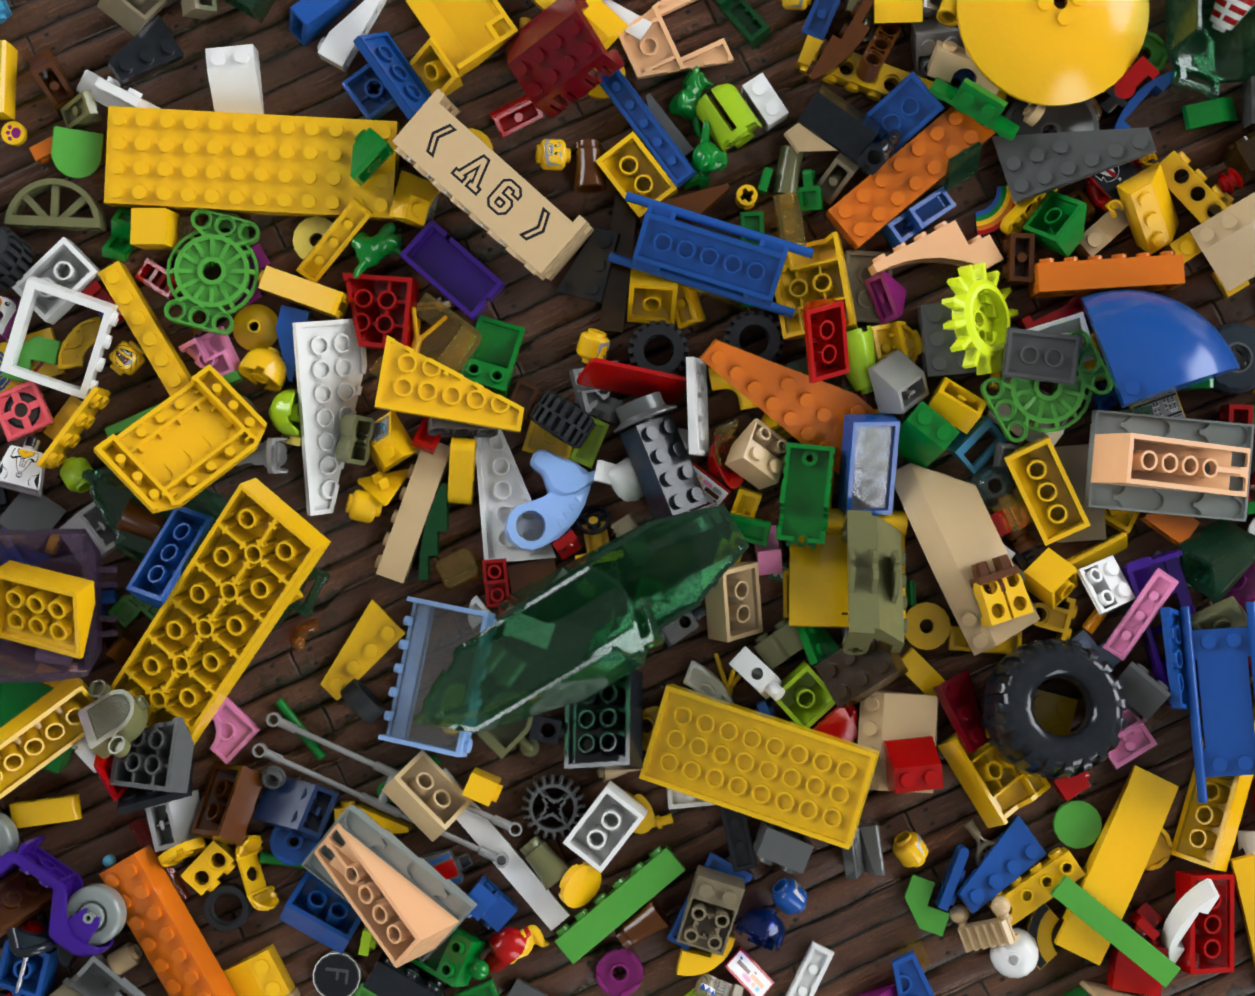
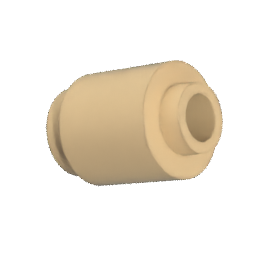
M127 942L108 954L104 964L117 975H122L141 963L142 951L137 944Z

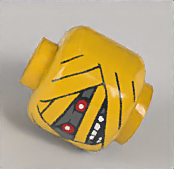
M133 340L129 342L121 341L109 354V359L112 362L110 367L120 376L123 373L129 376L133 375L145 363V353Z

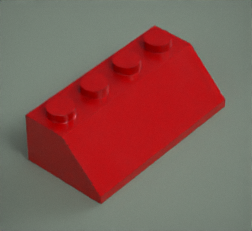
M1200 870L1175 871V905L1190 889L1207 878L1212 880L1220 896L1209 914L1199 912L1181 939L1185 950L1175 963L1181 968V971L1188 974L1234 972L1235 874Z

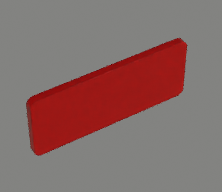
M592 358L577 377L579 385L637 397H643L660 391L666 403L675 402L687 387V380L684 376L599 358Z

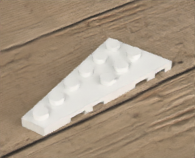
M498 429V434L494 437H474V439H477L476 467L484 560L506 558L507 562L557 558L551 543L529 552L518 550L508 542L504 532L506 517L513 508L530 502L532 499L503 431ZM532 513L521 514L516 521V530L519 536L527 541H534L540 537L543 527L541 520Z

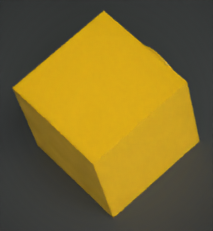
M131 208L130 244L143 250H173L179 242V214L167 208Z
M1048 547L1024 571L1025 588L1054 610L1078 586L1077 568Z

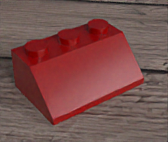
M823 298L806 303L803 309L809 383H816L850 373L844 301Z

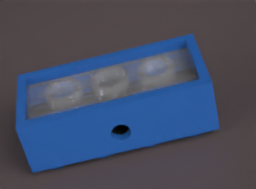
M844 414L837 507L845 515L847 510L872 511V515H892L900 421L892 414Z

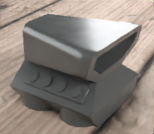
M878 822L859 823L851 848L849 850L842 848L846 879H857L864 871L874 875L885 876Z

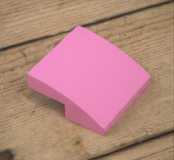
M1129 710L1122 711V718L1127 719L1125 730L1118 734L1121 740L1116 749L1108 753V759L1115 770L1157 746V742L1144 723Z

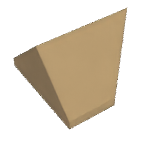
M799 123L783 134L797 154L810 151H838Z

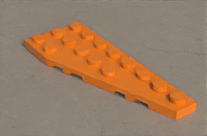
M717 339L699 357L800 443L835 447V455H833L834 471L839 475L844 414H879L852 391L825 381L809 383L808 374L767 360L764 357L749 353Z

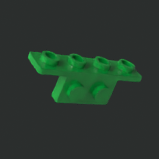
M937 77L929 90L937 99L949 103L958 112L969 115L977 123L987 126L1002 138L1012 141L1020 128L1017 124L1001 115L1008 102L968 78H965L959 89Z

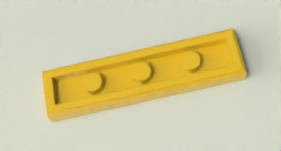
M353 197L300 263L296 271L309 281L317 283L370 218L373 211Z

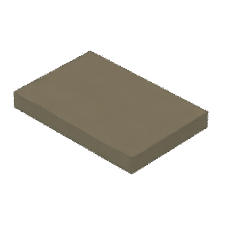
M845 250L844 256L857 323L881 324L864 280L872 277L868 271V268L873 264L872 259L883 253L887 257L893 252ZM892 269L885 271L892 277Z

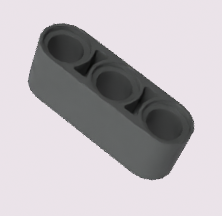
M428 417V434L432 436L441 434L440 436L489 438L498 434V429Z

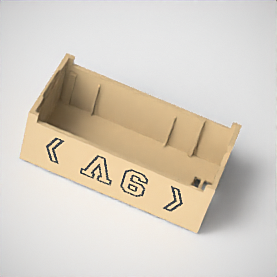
M437 88L392 140L397 146L395 151L411 163L420 174L430 180L438 190L448 196L457 207L466 212L476 224L488 231L487 233L495 241L503 245L513 257L525 264L524 266L532 274L537 275L542 281L545 278L552 281L590 238L594 229L580 215L572 222L456 118L460 110Z

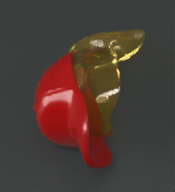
M738 419L722 424L714 430V443L707 453V466L710 473L716 477H723L730 489L739 487L744 479L725 465L731 445L736 440L732 434L738 429Z

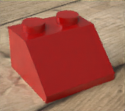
M932 736L884 741L888 790L894 793H905L944 788L942 763Z

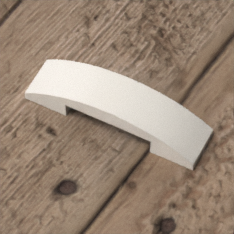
M1207 878L1190 889L1176 903L1164 923L1161 944L1168 949L1167 958L1173 963L1177 962L1185 950L1181 939L1199 912L1209 914L1220 897L1211 879Z

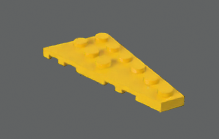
M387 335L375 408L516 433L521 432L524 407L484 388V386L463 377L464 375L430 357L428 358L416 352L415 349L405 346Z

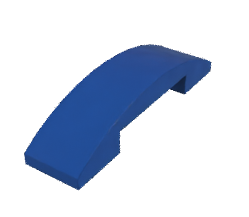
M1176 71L1168 72L1143 86L1121 108L1110 129L1131 128L1124 120L1149 92L1157 97L1174 80L1178 73Z

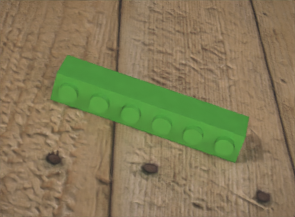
M660 845L654 848L648 854L650 858L646 862L642 863V861H639L630 869L632 873L624 879L622 876L611 885L613 889L609 893L605 894L602 892L593 900L595 904L590 909L583 908L574 916L576 920L572 924L568 925L565 923L556 931L555 943L572 964L576 963L685 871V866L667 845L662 848Z

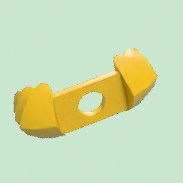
M246 835L242 845L236 846L235 857L247 899L255 909L269 911L274 909L280 900L278 894L274 892L275 887L266 885L257 855L263 850L261 836ZM250 867L256 870L257 875L254 881H251L247 876V871Z

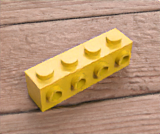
M1065 847L1053 849L1048 853L1047 859L1042 862H1036L1028 869V872L1019 876L995 896H1004L1010 901L1011 909L1009 915L1013 917V920L1010 922L1012 926L1052 899L1053 896L1049 893L1064 875L1074 882L1086 875L1068 849ZM994 898L986 903L991 911V902Z

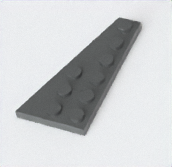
M1149 127L1016 135L1012 141L1000 136H992L1014 204L1157 152Z

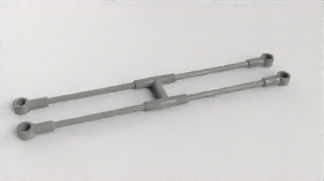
M272 712L266 717V723L270 727L278 726L292 733H298L373 767V770L388 776L384 787L400 772L381 762H374L301 729L297 724L282 718L278 712ZM272 715H275L278 718V722L276 724H273L270 721V717ZM257 743L252 748V754L256 758L264 757L278 764L282 763L357 797L359 801L385 813L412 822L400 808L387 803L389 797L383 791H381L379 798L365 792L360 793L285 759L283 755L268 749L264 743ZM257 746L263 747L264 752L262 755L256 752ZM471 805L466 808V810L492 821V824L507 830L511 836L517 837L523 831V825L519 821L511 822L500 816H493ZM513 825L520 827L518 833L512 832L511 827ZM446 831L441 834V836L478 852V855L493 861L499 868H504L509 862V856L505 852L497 853L486 847L477 846ZM499 856H504L506 858V862L504 864H500L497 861V858Z

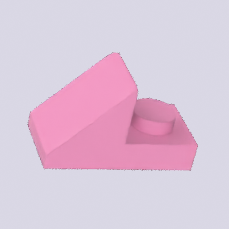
M772 525L770 528L766 547L754 544L759 576L783 572L781 549H779V542L776 539V525Z

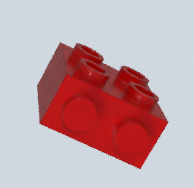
M1145 938L1146 941L1167 957L1168 949L1160 944V940L1155 939L1153 941L1150 938ZM1111 946L1106 984L1112 990L1161 996L1162 984L1115 946Z

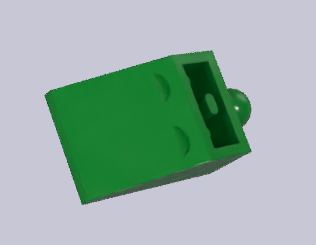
M479 315L460 374L506 398L526 328Z
M460 927L455 929L429 960L422 962L416 958L410 961L452 987L468 986L471 976L476 980H482L489 973L488 964L483 960H479L486 941Z

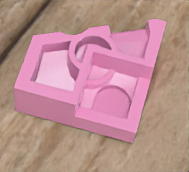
M224 326L218 327L219 330H225ZM208 332L178 347L182 353L186 352L195 360L194 363L200 368H205L210 364L221 376L239 370L238 367L241 361L228 335L223 336Z

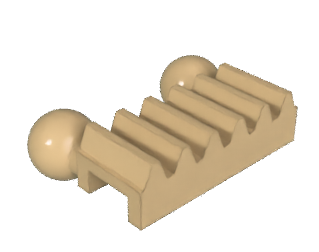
M997 896L991 902L992 911L1000 916L997 918L968 923L969 911L964 905L957 904L950 909V918L959 925L957 930L966 953L972 950L978 951L981 948L985 950L988 947L994 948L998 945L999 947L1005 944L1011 945L1020 939L1019 933H1014L1010 923L1013 917L1009 915L1011 904L1006 897Z

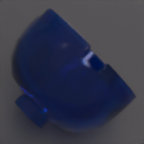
M764 906L763 909H749L743 914L735 929L740 936H742L743 932L747 934L748 941L771 951L775 947L776 952L780 950L785 936L783 921L776 916L778 912L768 906Z

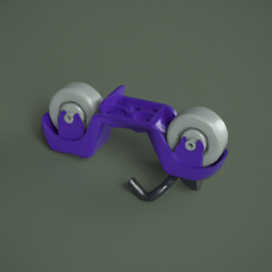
M0 812V880L4 879L19 866L18 868L21 872L33 875L39 879L38 882L42 886L53 889L49 923V937L51 939L23 948L20 945L17 927L6 929L12 953L17 957L27 958L48 952L57 947V957L61 965L68 969L78 956L87 958L107 951L115 943L113 938L123 929L127 918V908L121 894L106 884L96 883L84 887L79 873L39 847L46 839L43 836L30 839L19 846V833L16 825L7 815ZM46 912L36 914L38 921L48 923Z

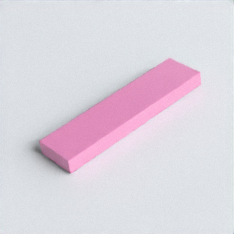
M1157 568L1102 648L1124 661L1179 581Z

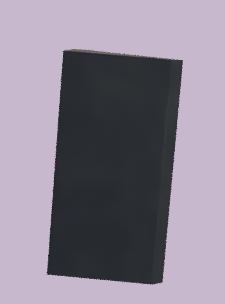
M823 84L819 87L797 121L855 163H857L859 157L878 135L881 127L880 124Z

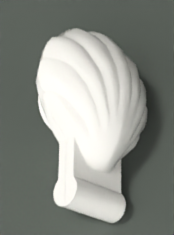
M628 457L617 464L597 460L593 481L611 485L618 497L626 502L637 501L644 496Z

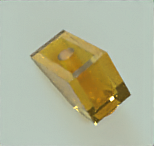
M797 192L774 195L773 213L779 238L806 246Z

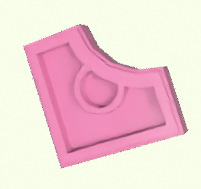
M226 697L212 718L216 733L209 749L227 765L253 739L261 728Z

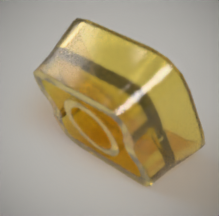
M467 546L460 547L440 557L435 564L436 571L443 585L449 590H456L476 580L482 573L481 565L476 555Z

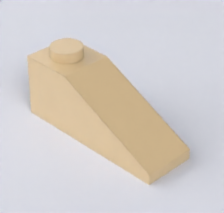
M1117 208L1114 209L1117 213L1116 218H1111L1109 211H1107L1084 231L1083 239L1075 248V251L1083 260H1087L1089 256L1096 255L1129 225L1124 208L1123 211Z

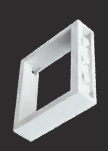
M34 276L28 278L0 371L85 399L94 386L98 387L99 381H96V376L104 368L106 359L102 357L105 349H109L113 338L110 335L112 326L115 327L119 320V313H117L118 305ZM39 291L104 313L81 387L17 366Z

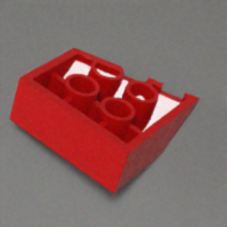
M342 273L353 314L352 319L358 346L384 351L388 335L397 342L411 347L414 337L411 308L416 307L417 312L419 282L410 277L361 274L355 279L353 273Z

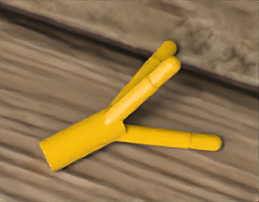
M412 307L414 337L411 348L419 353L422 341L448 319L447 315H444L420 335L421 319L417 318L416 307Z
M714 653L722 682L732 697L733 688L742 677L739 674L735 677L736 671L732 669L727 681L719 655Z

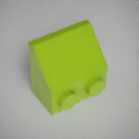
M805 661L801 662L782 680L780 686L785 689V694L780 700L776 701L796 724L810 728L836 704L825 683Z

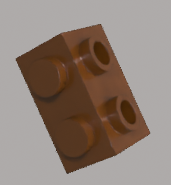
M1010 233L1005 237V240H1002L1001 254L1004 255V264H1001L1000 278H1004L1003 285L1028 286L1034 281V233Z

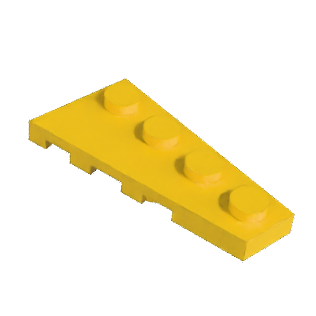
M372 599L320 685L336 701H339L342 698L340 691L353 679L360 680L406 632Z

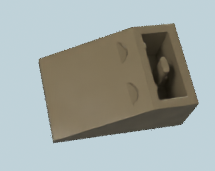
M698 865L676 942L723 956L745 891V879Z

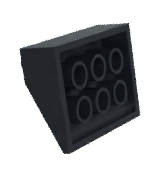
M618 668L566 673L564 769H643V672L633 668Z

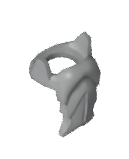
M268 438L264 443H259L257 450L236 466L252 463L253 465H264L269 474L288 473V469L280 468L287 461L286 445L280 441H287L288 438Z

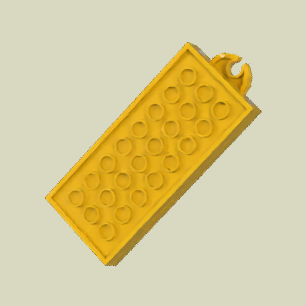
M673 683L666 685L660 706L656 705L643 710V720L648 719L651 721L653 728L649 733L643 731V750L647 752L639 779L847 850L853 845L880 751Z

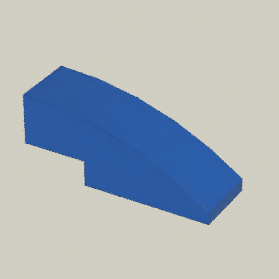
M941 187L888 223L880 232L893 249L917 235L957 205L945 188Z

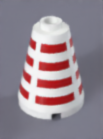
M1216 0L1210 17V21L1213 22L1211 27L1225 33L1226 29L1231 31L1255 5V0Z

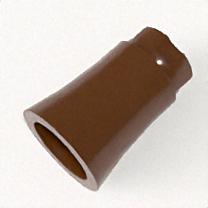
M592 139L580 140L576 143V171L573 190L584 194L603 192L607 189L604 172L595 162V160L602 156L600 142Z
M130 498L115 529L154 542L167 520L156 513L152 514L148 509Z
M652 898L614 931L620 943L626 949H630L656 932L669 927L670 922L662 908Z

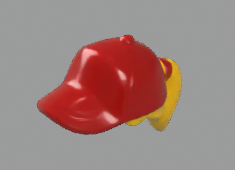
M529 925L523 929L506 927L491 936V951L483 961L488 964L489 972H499L507 965L514 964L516 960L528 955L534 944L546 947L549 945V942L544 939L541 930L536 925Z

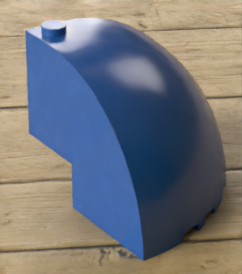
M1129 289L1108 290L1080 297L1121 408L1165 393L1170 394L1240 369L1235 354L1219 331L1202 315L1177 300L1161 294Z

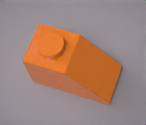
M1155 513L1141 514L1138 517L1140 521L1176 546H1184L1200 524L1195 517Z

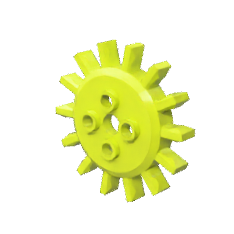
M986 263L957 268L959 277L947 280V284L955 296L942 299V304L952 310V320L945 322L943 329L954 330L957 337L950 350L951 352L965 350L962 367L964 369L976 367L978 376L1000 372L1002 369L1006 328L1010 327V318L1019 314L1017 309H1008L1005 301L1012 290L1010 287L997 288L1000 272L996 270L986 273Z

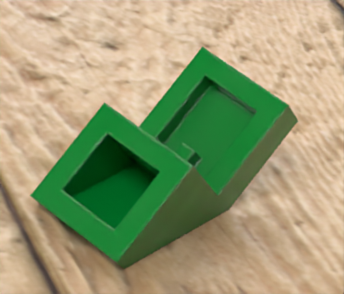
M1216 98L1181 107L1186 130H1201L1215 124H1230L1238 121L1233 98Z
M120 207L111 219V236L102 248L103 257L126 262L134 250L135 246L130 244V209Z

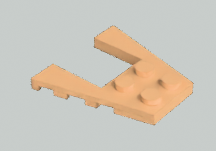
M697 0L658 1L649 11L628 25L630 27L643 18L652 22V25L641 40L625 31L618 37L637 80L693 70L695 66H698L700 69L734 61L724 38L680 57L662 16Z

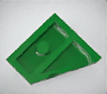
M796 626L811 666L819 664L840 650L824 627Z

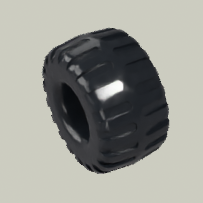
M1035 640L1015 648L993 667L991 675L986 678L983 685L985 693L980 698L979 708L983 709L984 717L980 718L982 729L987 728L990 737L986 738L992 748H997L1000 752L998 756L1004 762L1014 765L1016 770L1046 779L1071 778L1089 771L1109 757L1108 753L1118 746L1121 740L1118 734L1125 730L1127 719L1122 718V711L1127 710V699H1122L1120 689L1124 687L1120 678L1114 679L1111 674L1114 670L1112 665L1108 661H1100L1098 659L1100 654L1096 650L1083 648L1081 643L1071 640ZM1051 678L1064 679L1074 684L1082 693L1086 704L1085 718L1081 726L1073 734L1056 736L1045 731L1037 722L1033 712V697L1037 688L1044 681Z

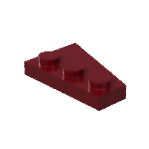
M966 669L935 686L933 689L968 754L980 748L988 741L985 730L981 726L980 711L969 671Z

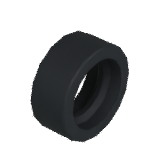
M353 679L340 691L342 698L349 707L369 724L374 723L386 711L380 700L357 679Z
M225 883L219 885L208 894L204 902L203 911L207 922L213 928L229 932L238 929L248 920L252 912V905L247 899L243 886L237 883ZM233 893L241 900L242 912L235 920L224 921L216 915L214 903L221 894Z

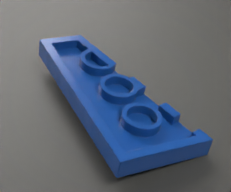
M1171 607L1160 608L1169 693H1171L1168 700L1173 709L1189 710L1180 611Z

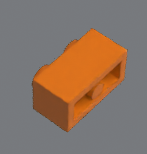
M52 136L29 148L35 161L39 164H46L51 159Z

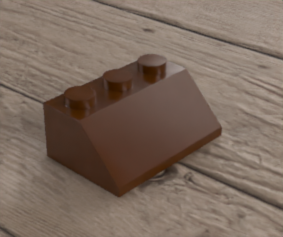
M214 764L190 833L225 844L242 845L250 818L254 812L258 794L262 789V774L241 765Z

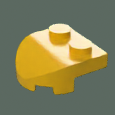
M904 321L871 326L876 363L894 350H900L915 363L918 355L922 352L921 338L917 330H912L906 325L907 322Z

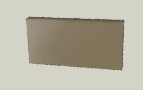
M1089 444L1054 447L1091 525L1058 540L1057 543L1107 539L1104 509L1083 507Z

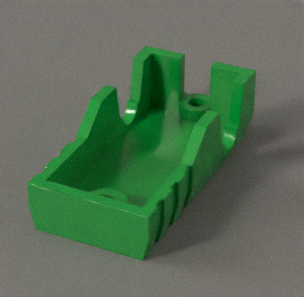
M786 442L787 453L784 460L786 463L783 470L784 479H782L780 493V517L776 539L787 540L786 546L791 547V544L796 543L798 546L808 545L811 546L810 549H815L816 544H826L835 447ZM812 455L813 461L808 462L807 456ZM799 536L805 537V541L803 543H800L798 541Z

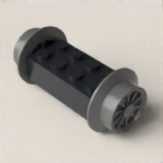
M658 391L616 408L615 411L620 424L614 430V434L620 433L656 524L675 516V519L653 527L654 530L665 531L669 543L672 544L714 527L715 524L710 511L717 504L715 502L693 511L694 508L708 502L672 414L665 415L677 409V406L665 405L662 395Z

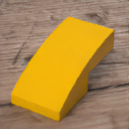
M911 647L901 657L908 669L905 676L924 694L936 695L933 688L945 680Z

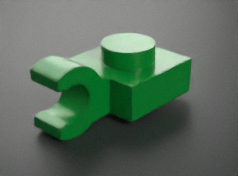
M802 170L804 187L797 188L798 212L824 210L822 186H815L816 170Z

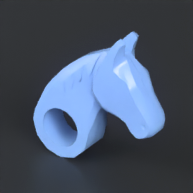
M545 449L534 452L530 459V466L543 478L547 495L513 508L506 517L504 526L508 542L518 550L531 552L559 539L574 524L584 508L591 484L595 482L593 481L595 470L588 472L579 464ZM532 513L541 520L543 526L542 533L537 540L527 541L517 533L516 521L521 514Z

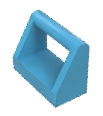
M982 414L968 434L960 431L947 450L971 474L975 475L994 455L995 444L998 442L1006 443L1007 439L989 417ZM988 430L996 439L971 464L964 454Z

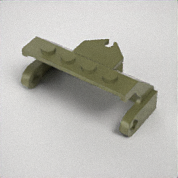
M847 510L841 528V540L847 543L849 630L846 638L843 640V652L849 655L865 654L870 647L872 639H877L892 644V653H900L904 646V633H907L908 620L904 618L903 610L906 611L907 596H903V588L906 587V574L902 573L906 554L901 551V531L880 517L872 516V511Z

